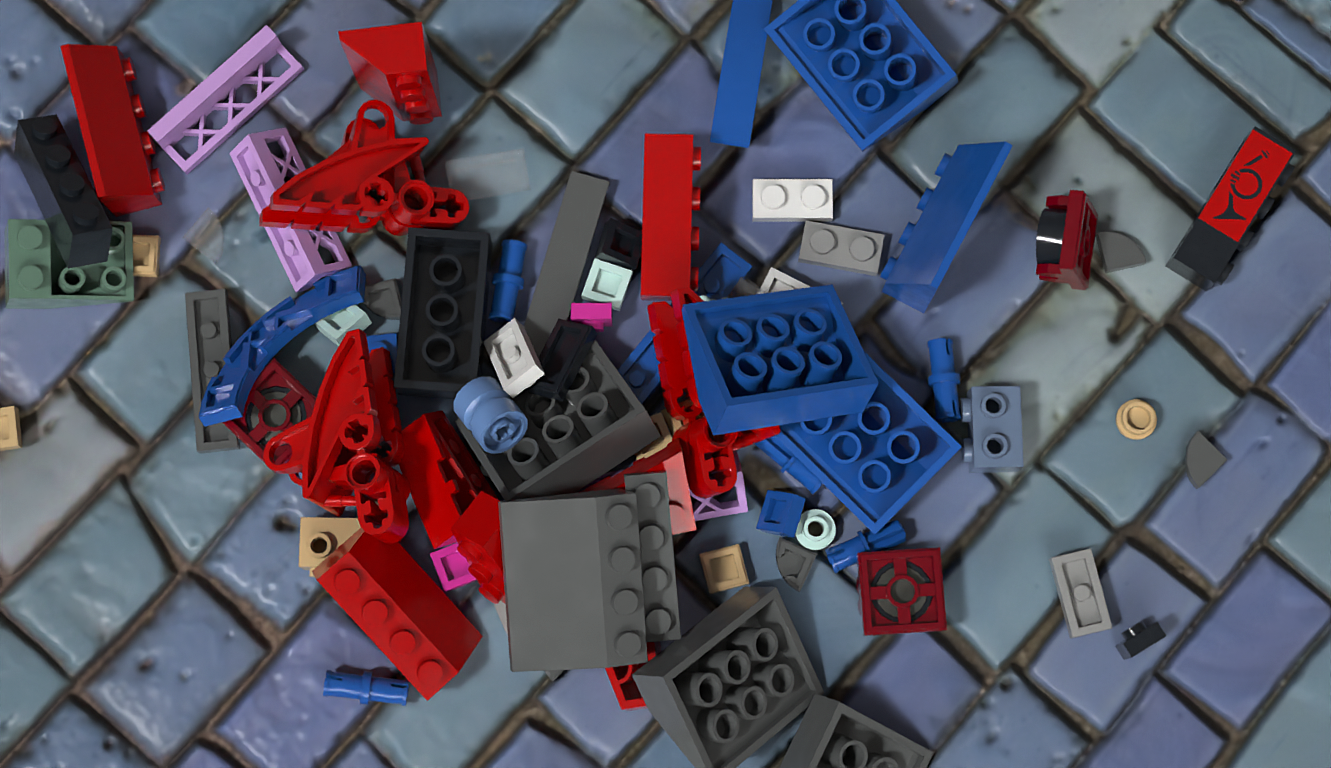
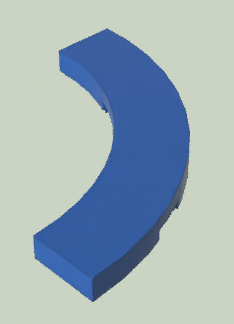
M361 265L339 271L313 283L314 289L304 293L295 300L289 296L264 314L236 341L223 358L225 365L218 376L211 378L202 399L198 417L204 427L243 417L248 395L256 379L282 347L319 320L344 308L364 302L366 274Z

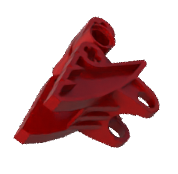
M368 100L357 111L356 119L351 121L345 129L339 149L325 160L295 175L273 192L270 197V204L260 213L259 226L286 228L291 224V229L314 230L319 226V231L342 232L347 228V233H366L372 230L379 220H382L383 226L389 233L396 236H404L408 234L409 227L455 230L468 215L469 202L466 196L459 190L430 187L426 183L420 153L429 143V139L427 137L395 138V120L390 106L380 100ZM377 109L382 112L386 121L385 126L379 128L372 120L364 118L365 111ZM409 167H411L412 174H414L415 180L410 179V175L408 172ZM377 188V194L384 196L385 201L381 199L378 203L373 197L366 194ZM443 205L446 206V210H445V209H440V208H441ZM359 211H360V216H366V217H367V219L364 221V223L359 222V216H358V215H355V214H357ZM448 213H453V216L448 217Z
M689 287L678 288L670 292L673 308L666 301L651 303L647 306L651 331L655 334L653 342L656 359L660 362L658 370L661 386L666 390L663 392L665 407L672 418L683 421V426L674 432L672 441L679 438L689 489L700 498H710L729 491L735 485L737 469L733 452L778 435L780 427L777 425L713 436L705 416L696 420V416L703 410L698 399L681 309L683 304L704 302V300ZM683 391L686 392L685 398L690 396L693 405L687 407V412L684 411L685 405L680 407L677 402V398L683 396ZM712 455V458L705 460L704 456ZM709 475H714L715 480H710Z
M355 329L346 333L334 353L319 388L312 415L272 437L264 448L263 458L269 469L280 474H289L290 479L302 487V495L307 500L338 517L343 514L346 506H356L360 527L366 533L387 544L396 543L406 535L409 529L406 501L410 494V484L403 474L393 468L401 462L404 456L403 435L400 433L402 428L399 409L396 407L397 396L394 381L392 380L390 352L384 347L373 349L369 353L366 333L361 329ZM383 441L392 446L391 452L386 450L388 456L385 458L376 453L377 447L382 448L379 444ZM283 444H290L292 448L290 460L287 463L276 465L274 461L276 449ZM299 472H302V479L298 474Z

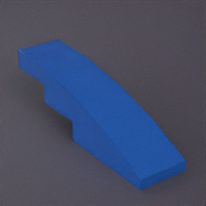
M733 0L710 136V142L744 148H749L767 39V33L764 31V28L769 25L773 0Z

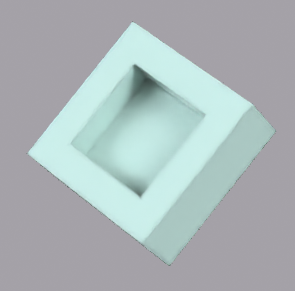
M595 258L581 295L582 299L593 303H612V309L620 311L633 271Z
M352 305L319 320L315 325L321 333L339 346L348 331L355 329L363 331L372 322L362 309L357 305Z

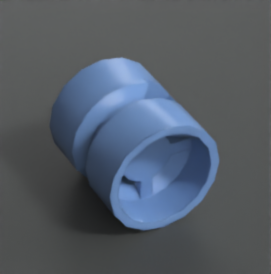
M490 376L473 379L464 385L453 402L455 413L466 428L472 431L473 437L484 451L491 454L502 453L518 444L525 435L528 425L527 418L496 379Z

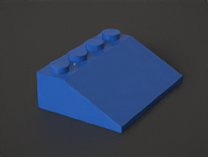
M798 0L764 28V31L862 152L921 113L958 84L957 74L896 0Z
M1007 142L963 144L957 146L953 156L947 153L944 154L935 171V175L941 177L935 190L926 188L916 209L923 213L916 225L910 221L908 222L898 243L905 247L898 259L890 256L880 275V278L886 280L881 292L925 313L1013 145Z
M833 284L683 304L681 310L698 399L713 436L860 413L866 408L878 385V380Z
M864 351L878 380V385L863 412L779 425L780 433L775 435V437L865 526L876 534L937 474L962 446Z

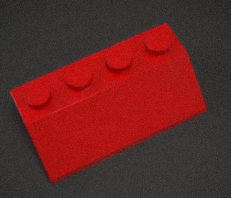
M422 22L338 31L340 43L360 89L373 99L383 101L389 105L393 114L402 121H410L411 124L421 125L432 122L435 117H442L437 69Z
M84 44L60 46L98 199L115 217L162 205L159 192L165 191V185L159 168L153 169L150 155L156 154L152 136L148 131L144 132L141 118L146 117V110L141 95L134 94L131 81L137 80V74L131 57L125 58L117 46Z
M360 528L312 570L313 575L322 587L427 701L460 672L483 637L399 542L387 544Z

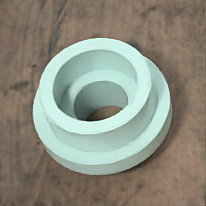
M811 509L801 514V519L795 533L798 542L809 550L824 549L834 539L836 533L834 520L823 510ZM810 523H820L823 527V533L817 537L810 535L808 532V525Z

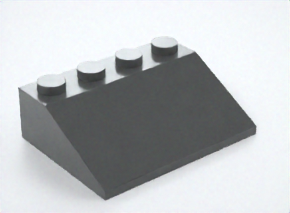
M594 340L564 401L531 394L527 389H524L514 398L509 395L510 399L516 403L528 420L525 435L511 449L502 453H488L483 450L473 437L472 431L468 430L460 419L454 421L505 501L576 493L661 437L643 405L596 340Z
M616 488L499 501L510 671L610 668L648 662L636 493Z
M743 587L684 633L681 639L675 640L632 674L649 712L695 768H736L809 707L815 693L819 695L824 694L777 587Z
M815 693L779 768H927L934 752L841 702Z

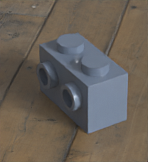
M1020 386L971 387L966 393V398H961L960 400L961 422H967L968 438H962V461L969 462V473L1020 471L1024 467Z

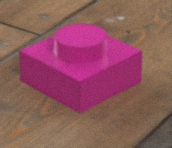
M571 303V321L593 326L597 333L603 332L604 327H612V303Z
M458 543L430 553L445 593L477 581L468 571L470 565L466 558L457 550Z

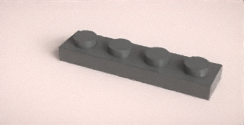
M226 289L185 293L196 449L200 454L239 450V438L222 422L204 427L198 417L207 386L212 377L218 376L225 365L223 358L232 347L228 292Z
M666 470L624 474L625 490L635 492L637 497L646 642L681 639Z

